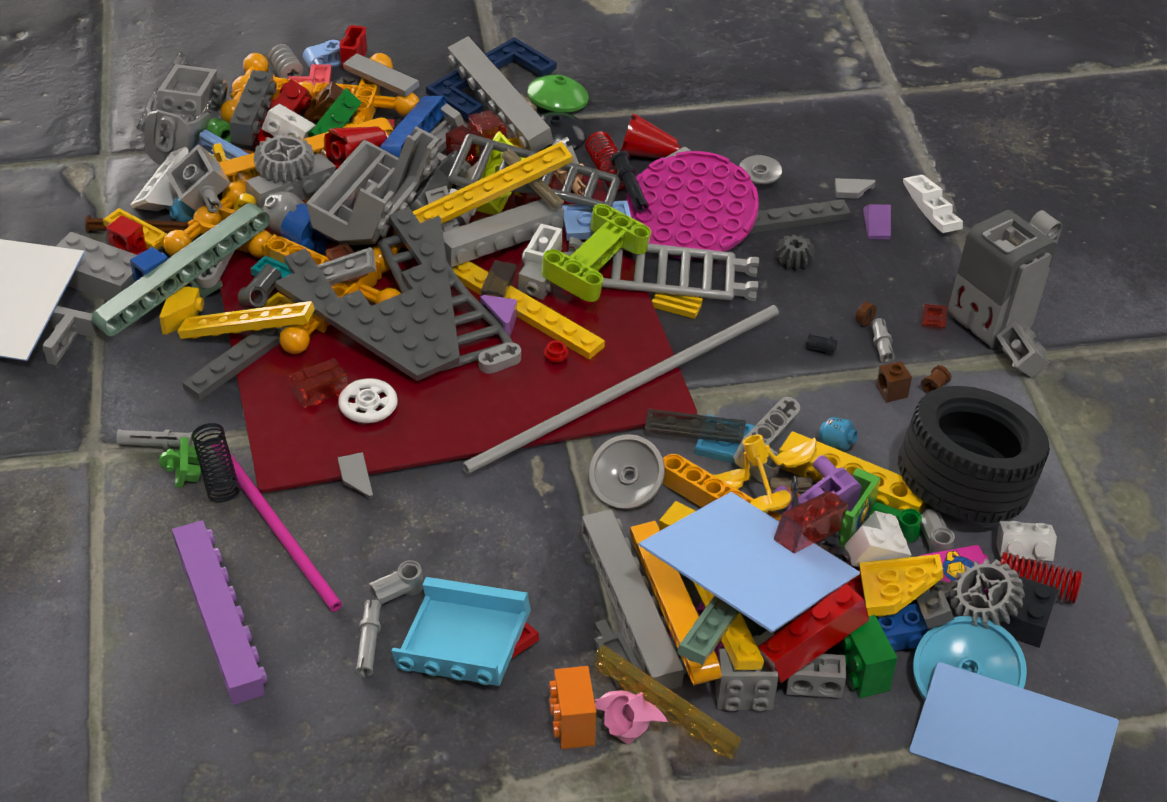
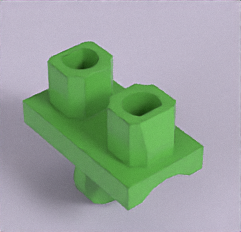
M181 437L180 449L176 452L173 449H168L167 452L162 453L159 457V464L167 472H173L175 469V487L182 488L184 481L198 482L201 474L200 466L188 464H199L195 447L189 446V438Z

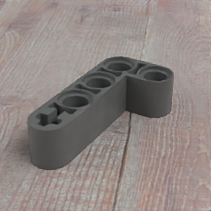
M454 150L438 163L433 173L423 181L416 192V198L413 199L411 205L408 204L412 212L428 205L425 195L426 191L447 186L448 191L453 184L449 183L447 178L458 155L457 150ZM466 160L458 176L460 177L471 168V165Z

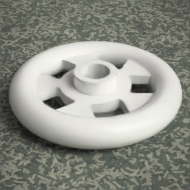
M360 379L350 383L342 390L338 405L344 416L350 420L359 423H374L392 414L397 405V394L384 381ZM384 392L387 397L380 399L378 394ZM349 397L356 398V403H348ZM379 405L384 407L379 411L375 410ZM357 409H360V410L366 411V412H365V413H359V412H356V411H357Z

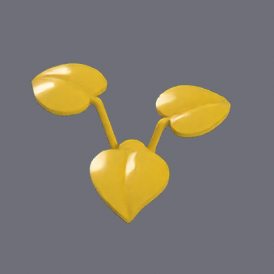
M762 435L749 436L743 440L746 451L743 453L745 469L731 470L714 476L739 489L743 486L744 481L749 480L751 475L749 471L750 462H752L754 466L759 467L767 495L755 498L750 504L765 513L771 510L783 509L791 503V495L786 490H780L775 493L771 492L763 464L767 462L768 455L777 466L783 464L786 468L807 463L815 456L816 439L814 437L802 445L775 456L770 446H765Z

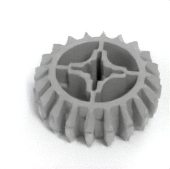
M284 134L277 137L274 135L272 139L266 138V142L261 141L254 152L255 168L261 174V177H266L268 181L275 180L276 183L279 181L286 183V181L291 180L294 182L295 179L302 180L303 176L309 175V171L313 170L315 161L313 149L307 140H302L301 137L294 138L293 135L284 136Z
M985 558L983 564L980 565L974 560V567L972 568L965 565V573L957 572V580L951 581L954 589L949 591L950 603L955 610L956 616H972V624L975 627L978 626L977 619L980 617L985 629H989L988 620L994 622L995 625H1000V622L1003 620L1009 624V616H1017V608H1023L1022 598L1025 596L1022 589L1023 583L1018 578L1017 572L1014 569L1011 570L1007 563L1001 565L997 559L990 564L989 560ZM985 588L987 589L989 600L986 598Z

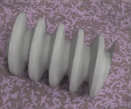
M276 45L266 53L267 60L280 78L288 79L289 76H302L303 66L288 45Z

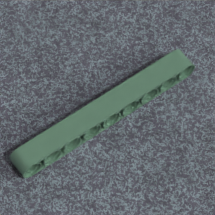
M252 203L244 205L96 309L92 314V323L108 336L118 334L264 230L270 221L269 214Z

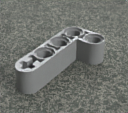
M783 397L743 440L752 435H762L765 446L769 445L772 453L777 456L778 453L771 447L793 423L800 411L799 403L792 397ZM742 440L734 454V461L739 467L745 469L743 453L746 451ZM769 455L767 462L763 464L768 483L770 478L777 476L783 464L777 466ZM750 462L749 471L751 476L763 483L759 467L754 466Z

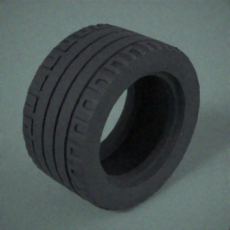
M947 386L932 390L919 400L899 451L898 468L903 481L909 489L923 502L940 512L970 522L994 523L1005 521L1019 515L1027 507L1050 453L1049 440L1038 420L1012 400L976 387Z

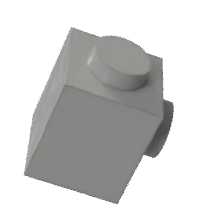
M529 260L519 273L518 290L543 300L548 292L553 291L555 284L542 277L541 264Z

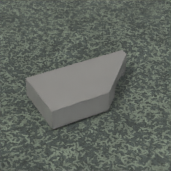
M835 178L836 198L858 199L868 189L875 188V180Z
M363 452L338 457L343 484L364 494L366 498L372 499L373 493Z

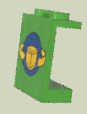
M859 468L852 475L862 486L859 500L853 510L850 512L834 504H831L829 508L824 539L832 532H839L841 535L839 545L844 548L845 544L869 518L872 507L876 503L881 479Z

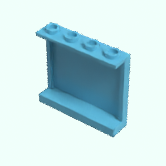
M426 577L422 584L425 597L401 649L392 648L396 668L403 671L426 673L431 676L438 675L455 680L478 682L483 685L500 686L514 653L516 643L519 641L531 611L528 594L526 592Z

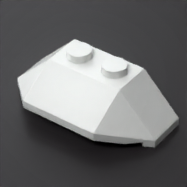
M186 146L171 152L167 156L163 164H161L130 204L133 208L159 211L165 208L169 210V207L173 205L174 199L179 196L166 173L189 153Z

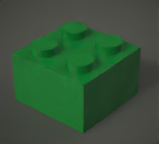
M875 615L869 616V621L842 639L839 651L836 653V655H845L848 684L851 689H855L859 699L890 691L897 662V656Z

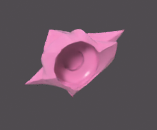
M623 690L610 691L599 699H595V708L605 713L604 725L609 729L610 734L628 745L642 735L651 722H668L656 706L644 700L642 692L635 695Z

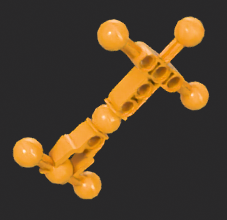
M251 53L244 59L243 69L245 75L239 76L232 83L231 99L223 103L220 109L222 120L230 123L252 70L268 72L269 63L262 54ZM375 53L370 57L371 60L393 69L392 60L386 54ZM273 74V80L276 82L277 88L272 100H276L280 94L281 87L288 83L290 79L278 78ZM364 78L361 79L359 86L337 84L342 89L347 88L362 102L353 113L351 123L346 124L342 128L372 120L377 108L395 109L400 116L406 117L419 102L418 96L412 92L406 97L400 94L397 97L381 96L380 85ZM305 81L299 84L308 89L314 98L329 83H316L314 86L312 83Z

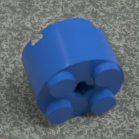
M306 204L295 206L297 209L294 212L289 211L285 216L280 234L290 241L323 254L329 239L312 227Z

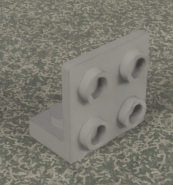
M719 649L718 661L722 678L715 680L717 710H772L778 673L737 672L726 649Z

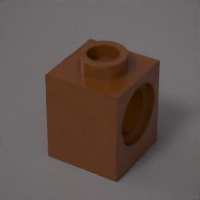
M902 361L882 365L879 367L876 388L886 403L908 398L912 376Z

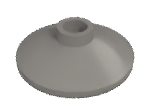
M750 156L742 160L739 165L749 174L752 182L756 184L775 182L782 174L780 163L768 156Z

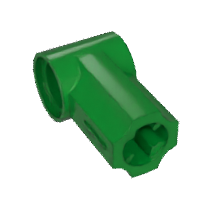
M879 502L874 504L870 516L874 511L892 514L896 516L907 543H913L919 539L922 516L919 511L911 508L900 511Z

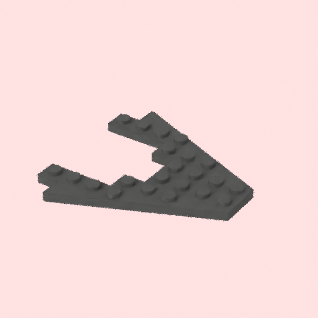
M409 207L389 215L390 224L419 265L402 272L401 278L409 288V291L373 306L369 304L360 289L338 298L306 248L285 256V264L292 275L275 281L277 290L297 303L312 301L315 308L313 313L411 378L419 381L459 363L460 355L440 216L420 223Z

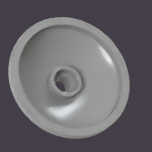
M631 434L616 436L602 444L595 452L589 469L590 483L596 495L607 505L618 509H633L649 502L660 490L665 475L664 461L656 446L641 436ZM634 473V478L627 480V475Z

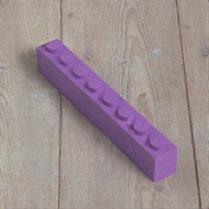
M203 520L172 529L179 558L232 705L265 695L263 684L268 682L263 666L258 668L257 662H260L256 646L250 647L249 642L252 641L248 625L242 626L241 622L244 621L243 612L240 605L235 607L234 602L237 601L233 586H227V582H230L226 567H220L222 557L219 548H213L212 546L215 544L212 530H206Z

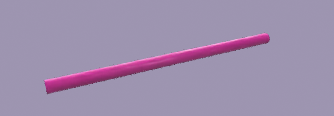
M220 444L210 445V447L213 448ZM231 454L240 488L332 612L338 611L342 607V602Z

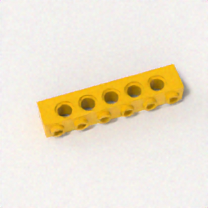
M792 431L780 448L779 454L812 439ZM816 441L815 456L809 462L795 467L786 468L784 465L781 467V469L800 477H811L813 482L818 483L824 477L814 468L813 462L819 456L825 455L836 468H844L851 476L859 468L880 477L876 502L900 511L909 508L915 509L920 514L923 513L927 506L925 502L909 489L901 475Z

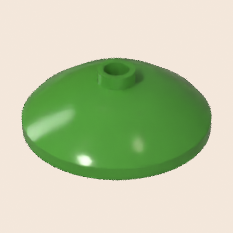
M563 75L539 77L529 84L527 95L534 104L555 112L580 110L587 105L589 98L587 90L579 82Z

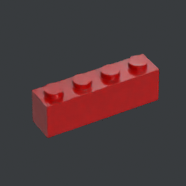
M846 583L758 646L764 659V666L770 672H777L778 681L780 683L784 682L870 620L864 599Z

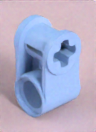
M329 40L325 43L308 47L303 52V59L310 69L311 64L332 65V67H338L341 65L340 42L338 40Z

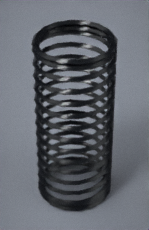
M217 423L203 424L193 431L192 440L207 496L214 502H226L234 499L241 490L226 441L224 428ZM217 427L204 430L195 437L196 433L204 428ZM211 430L221 431V433H210V434H206V435H204L203 437H201L199 440H197V437H198V436H200L201 434H203V433H205V432H207V431H211ZM218 435L217 437L210 438L205 441H200L201 439L207 436ZM220 444L213 448H206L210 445ZM221 449V450L216 451V452L207 453V452H209L210 450ZM217 453H223V454H221V455H219V456L209 458V456H211V455H214V454H217ZM217 458H223V459H221V460H219V461L210 462V461H212V460H214V459H217ZM224 463V464L219 465V466L210 467V466H212V465H214V464ZM221 467H226V468H224V469H222V470H219V471H213V470L218 469V468H221ZM221 472H227V473L222 474V475L214 476V475H216V474H218V473H221ZM228 477V478H225V479H223V480L214 481V480H216V479H218V478ZM232 485L231 487H228L226 489L214 490L218 487ZM234 486H236V488H235L233 491H231V492H229V493H226V494L218 495V494H212V493H211L212 491H213V492H223V491H227V490L233 488ZM230 495V496L224 497V498H213V497H212V496L222 497V496Z

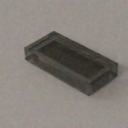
M495 260L481 288V296L489 295L505 298L517 271V265Z

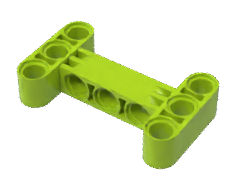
M597 204L593 207L590 229L594 234L571 256L556 249L545 251L541 266L542 277L589 302L598 300L601 294L603 276L598 270L621 248L634 254H644L648 249L651 230L648 226L606 204Z

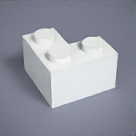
M874 511L845 544V548L851 557V564L860 567L859 562L907 558L911 556L907 541L903 536L896 516Z

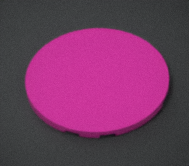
M703 151L675 153V156L665 159L662 157L649 164L646 170L636 176L644 197L649 204L647 210L642 205L644 211L636 212L629 193L626 200L631 218L650 228L649 244L723 252L734 248L746 238L756 222L759 209L758 192L749 174L741 166L738 167L730 162V159ZM668 255L669 257L681 259V256ZM690 257V260H694V259H704V258Z

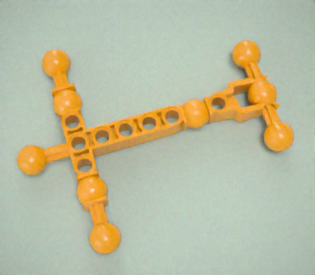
M231 182L222 191L221 208L219 209L217 204H215L218 209L217 212H210L206 205L199 207L194 213L193 220L188 222L187 229L169 232L164 238L163 243L166 253L172 257L192 243V240L199 234L203 235L236 212V210H233L235 202L240 194L246 193V186L242 182ZM393 229L392 236L398 235L396 231ZM262 230L237 248V250L249 252L257 258H262L266 255L285 264V256L306 247L284 237H277L275 234L272 236L268 231ZM378 242L377 246L372 247L375 255L376 271L370 272L367 276L350 283L343 281L331 285L338 298L360 289L367 300L378 304L402 294L393 288H386L382 291L372 288L377 283V279L382 278V274L390 271ZM404 243L389 246L393 255L397 254L401 248L408 249ZM306 248L316 265L329 261L326 256ZM313 313L308 323L289 325L282 330L279 339L281 347L287 353L299 354L307 349L310 341L309 335L315 329L325 332L327 330L326 327L331 324Z

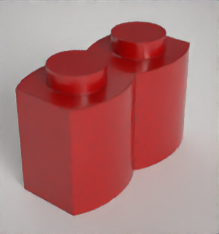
M350 25L346 29L345 37L339 44L342 68H344L343 63L354 55H366V27Z

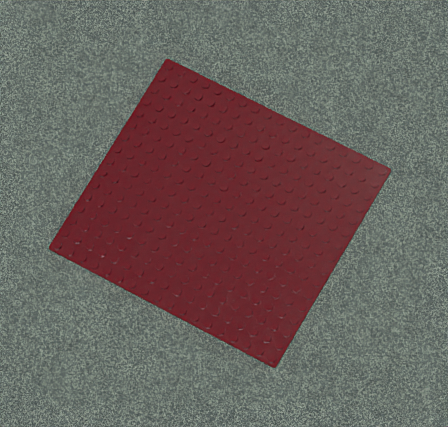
M589 176L582 177L581 181L585 186H587ZM598 179L592 199L604 202L607 193L602 181ZM550 182L549 187H550L551 189L560 190V191L562 190V188L557 189V188L554 186V184H553L552 182ZM512 192L501 213L542 198L539 195ZM563 200V204H562V205L576 204V203H572V202H568V201H564V200ZM476 211L473 216L471 215L469 223L493 216V214ZM563 224V228H561V252L564 253L569 251V240L566 239V233ZM388 232L385 238L391 237L392 232ZM531 239L470 260V262L518 289L519 273L525 266V263L522 262L523 252ZM581 239V242H586L588 239ZM328 240L326 250L338 246V244ZM377 242L375 244L369 245H354L350 246V248L355 253L370 247L377 246ZM401 248V249L397 252V254H398V253H402V252H406V251H409V250H408V249H403V248ZM237 249L234 251L220 277L223 284L220 290L225 312L257 308L242 306L238 300V294L242 288L247 287L255 278V276L251 275V268L261 258L254 257L249 252L246 253ZM623 250L620 280L634 281L635 260L630 251ZM613 257L598 270L603 278L611 279ZM415 259L398 263L402 272L419 265ZM391 270L382 274V278L377 279V283L372 287L379 291L393 288L402 293ZM555 284L553 291L548 292L543 300L528 295L605 340L604 348L590 360L567 347L568 357L564 361L551 362L547 360L544 356V350L549 342L557 340L518 317L516 318L510 338L513 343L521 347V361L514 366L490 374L482 372L478 367V361L446 371H439L416 381L332 325L327 326L325 332L315 329L309 335L310 341L307 349L299 354L287 353L282 349L281 344H278L237 374L259 492L267 493L342 480L338 457L362 452L368 475L474 457L674 356L648 292L602 287L599 299L589 302ZM275 287L268 295L267 300L271 298L273 295H275L277 292L284 296L286 295L277 290ZM450 287L451 297L460 295L454 287ZM466 287L468 291L481 303V295ZM252 292V293H251V300L254 302V300H255V295H254V293ZM367 300L371 306L375 305L374 302ZM468 303L453 306L454 317L475 311ZM481 318L456 326L457 336L490 327L491 325ZM254 330L229 333L231 348L252 334ZM496 334L459 345V355L462 356L502 344L499 335ZM678 366L520 448L693 419L697 417V409ZM378 379L388 383L395 390L397 405L392 414L381 421L359 423L350 420L341 412L338 405L340 393L347 385L354 381ZM384 392L378 394L380 399L387 397ZM349 397L348 403H356V398ZM379 405L375 410L379 411L384 407ZM357 409L356 412L365 413L366 411Z

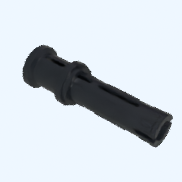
M619 151L612 155L610 161L617 169V177L624 182L636 212H643L642 205L647 210L649 204L635 177L636 169L629 161L630 156L628 152Z

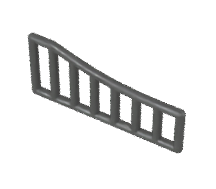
M467 134L447 180L449 183L462 187L480 180L493 150L505 152L511 149L522 158H527L536 154V152L473 134ZM471 145L483 146V152L472 178L467 179L458 176ZM502 160V163L498 171L508 167L509 165L504 160ZM572 162L561 167V169L568 170L561 191L552 190L562 200L591 208L597 204H606L612 207L621 182L617 175ZM555 171L544 175L542 178L548 186ZM577 173L590 177L583 196L570 193ZM598 179L611 183L604 202L592 199ZM526 184L510 191L538 195Z
M399 235L380 239L378 245L401 292L409 291V288L401 278L402 271L398 263L414 259L410 251L393 255L389 246L403 243ZM447 262L450 287H454L460 294L452 297L453 306L468 303L475 310L455 316V326L481 318L491 325L490 327L457 336L458 346L496 334L499 335L502 344L513 343L509 334L504 331L503 324L468 291ZM502 344L462 355L458 364L442 371L478 361L481 352Z

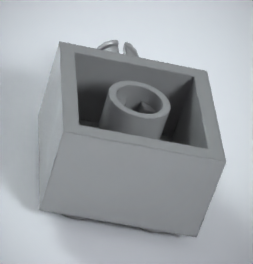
M198 144L166 173L180 200L196 211L199 207L206 205L210 212H217L218 209L215 204H217L219 209L221 208L222 203L217 195L230 182L216 157Z

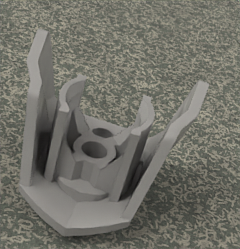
M150 97L145 110L144 135L146 153L161 166L167 156L175 150L186 146L188 152H190L200 139V132L207 129L211 113L206 112L194 121H191L190 116L187 115L184 120L176 114L161 110L153 111L154 98Z

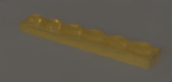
M604 644L597 650L594 666L597 667L600 673L618 681L626 691L634 692L635 694L642 692L645 701L656 706L671 722L679 723L688 729L689 733L696 739H702L707 742L718 754L727 756L731 760L739 751L742 738Z

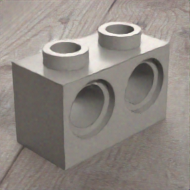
M821 654L786 679V694L842 698L846 681L845 655Z

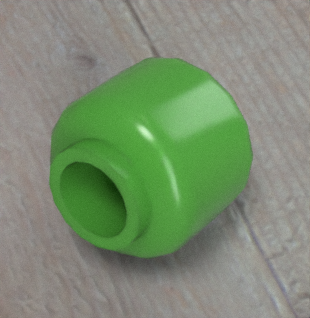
M218 118L210 119L206 130L231 143L230 123Z

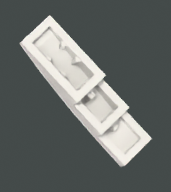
M924 175L903 178V183L911 197L936 228L942 233L963 229V221L952 213L953 205L942 197V188Z

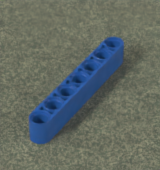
M423 96L382 143L380 148L399 158L407 136L412 135L416 126L430 133L442 119L443 113L441 108L447 103L446 97Z

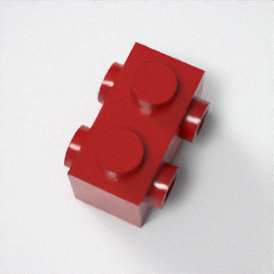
M290 79L288 83L281 87L277 99L271 101L268 111L281 104L294 113L301 115L303 110L309 106L313 97L308 89Z

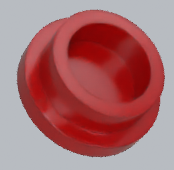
M551 341L544 350V356L551 362H561L568 357V349L561 341Z

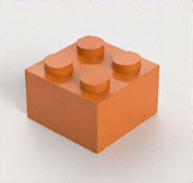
M589 667L554 669V681H549L551 696L549 698L550 714L554 715V738L560 739L561 749L595 746L596 708Z

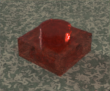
M924 304L922 326L945 329L947 306Z

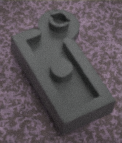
M941 580L931 589L932 592L928 589L917 597L928 629L943 626L947 622L954 620L946 597L950 596L949 591L954 589L950 582Z

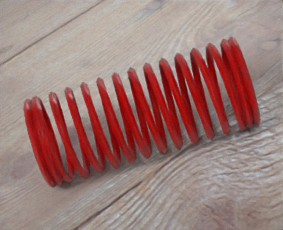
M600 131L590 135L586 140L585 148L597 169L607 173L610 172L611 174L617 173L616 168L610 170L614 165L607 168L612 164L606 165L610 160L604 162L612 157L614 153L619 152L609 134ZM601 136H605L603 138H599L598 140H596L590 147V144L593 142L594 139ZM602 139H608V140H604V141H601V142L597 143V144L593 147V145H594L597 141L602 140ZM608 142V143L602 144L601 146H599V147L594 151V149L596 148V146L599 145L600 143ZM604 145H607L606 147H604V148L600 149L598 152H596L600 147H602V146H604ZM605 181L609 188L611 183ZM623 185L619 187L618 190H622L626 188V186Z
M1003 552L1001 565L1007 563L1010 569H1014L1017 574L1020 571V577L1024 578L1026 572L1025 578L1030 579L1032 573L1031 580L1035 581L1038 574L1037 582L1041 583L1045 572L1043 584L1047 585L1050 577L1049 586L1053 587L1057 575L1055 588L1059 589L1063 576L1059 600H1062L1069 578L1065 602L1068 601L1070 595L1069 602L1075 604L1081 585L1082 571L1076 570L1073 574L1071 568L1066 575L1067 568L1064 567L1061 571V567L1058 565L1054 573L1055 565L1052 564L1048 571L1049 564L1046 562L1042 570V561L1038 563L1036 569L1037 560L1034 559L1030 567L1031 559L1028 558L1025 563L1024 556L1021 557L1018 565V554L1015 556L1012 564L1013 554L1011 553L1008 557L1009 553Z

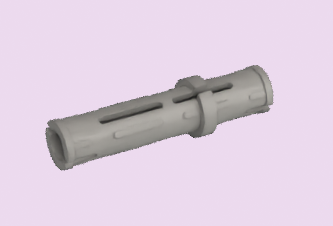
M119 429L116 435L117 445L161 446L164 449H171L172 447H180L181 437L189 438V446H194L192 440L193 432L180 433L167 429L164 432Z
M370 600L365 601L363 620L359 623L361 636L355 673L361 677H365L366 669L368 677L373 674L377 634L381 631L379 617L382 605L377 600H372L371 607Z

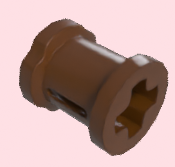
M937 365L931 370V375L921 381V388L926 394L941 388L951 381V373L946 367Z

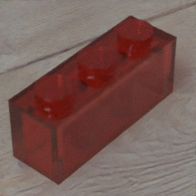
M824 492L782 513L773 540L795 554L840 530L849 504L840 499L835 493Z

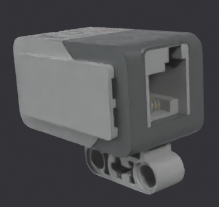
M1006 210L973 226L966 237L947 313L965 328L970 329L974 335L991 348L1001 345L996 335L1003 329H1006L1013 321H1016L1024 328L1026 326L1030 328L1034 323L1062 229V223L1043 210L1037 212L1030 223L1013 211Z

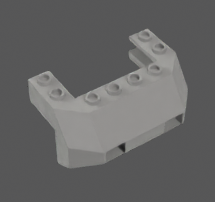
M416 126L412 135L407 136L399 158L363 140L306 203L312 227L338 245L345 242L349 246L375 244L380 237L385 238L390 226H392L389 222V215L407 208L408 204H412L413 199L417 196L416 191L420 183L431 172L432 165H430V162L438 154L439 148H437L439 138Z

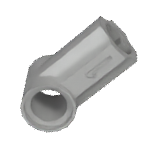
M935 509L926 510L921 514V529L929 545L928 554L953 549L955 535L953 531L946 527L940 512L935 511Z
M405 561L400 564L398 571L370 583L369 586L374 599L384 604L403 594L413 596L420 593L423 589L421 566L415 561Z

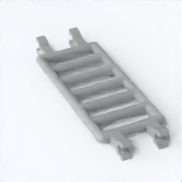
M570 237L568 252H575L584 242H581L578 238ZM648 244L646 252L659 254L657 284L643 282L645 253L636 254L634 281L620 280L623 250H626L621 248L613 256L611 279L603 278L602 287L727 301L732 300L735 295L744 296L750 301H756L757 292L755 291H758V281H749L746 284L735 283V271L745 272L749 276L757 277L759 257L737 259L732 252ZM668 255L681 256L679 286L666 285ZM690 257L704 258L702 288L688 287ZM713 259L726 261L725 291L711 290Z

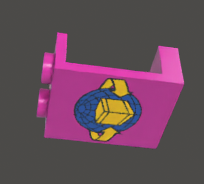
M979 545L919 555L940 554L944 577L941 580L951 584V581L957 580V572L965 573V565L972 568L974 567V560L979 565L983 564L985 558L989 560L987 555L983 554ZM985 588L984 591L987 599L989 600L988 592Z

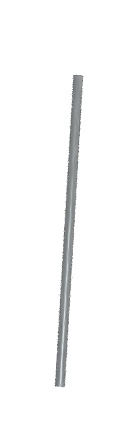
M772 305L462 463L464 471L470 474L778 316V308Z

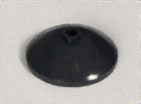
M547 112L539 115L550 127L554 143L568 137L569 141L566 142L567 147L572 145L575 151L586 142L587 128L577 117L564 112ZM550 144V145H548L547 147L541 149L540 151H542V150H544V149H546V148L552 146V144Z

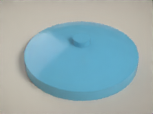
M972 616L954 617V620L947 622L943 626L932 627L920 640L913 662L915 685L920 696L925 701L937 663L942 662L1024 689L1027 668L1021 647L1007 630L1000 625H995L990 620H988L989 629H985L980 617L977 619V627L972 624Z

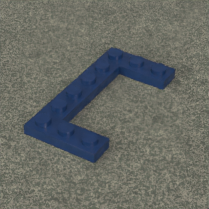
M515 37L485 53L497 69L512 61H516L541 77L557 69V62ZM458 69L426 86L427 95L445 96L447 104L457 110L467 120L483 112V105L461 91L468 87L469 84L466 78L463 79L460 76Z

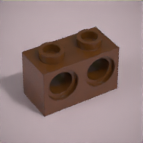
M331 81L311 100L309 106L305 109L304 118L316 125L344 89Z

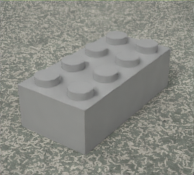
M70 232L55 246L85 251L67 285L68 287L109 301L134 283L130 259L137 256L136 254Z

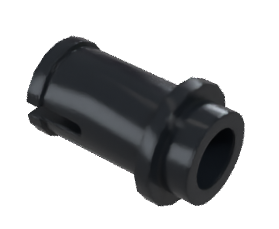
M812 334L808 335V340L817 343L806 342L807 349L826 352V355L835 353L837 340H834L832 336L825 338Z

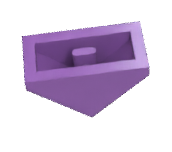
M869 204L865 206L863 213L868 239H890L891 205Z
M489 295L480 296L481 304L503 324L504 331L511 337L517 318V300Z

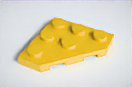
M940 554L859 562L868 616L883 617L896 614L944 578Z

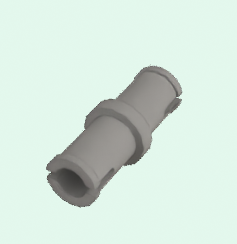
M877 318L871 322L874 333L873 342L875 347L878 348L880 361L889 363L895 359L891 345L893 341L892 336L888 333L886 321L882 320V318Z

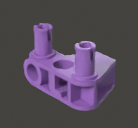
M825 455L819 456L813 462L814 468L824 478L798 497L799 506L802 507L803 528L808 533L823 523L827 524L831 504L851 512L857 504L862 486L844 468H836ZM785 485L776 488L773 493L780 490H786L790 493L792 500L785 507V517L792 521L791 507L793 506V495Z

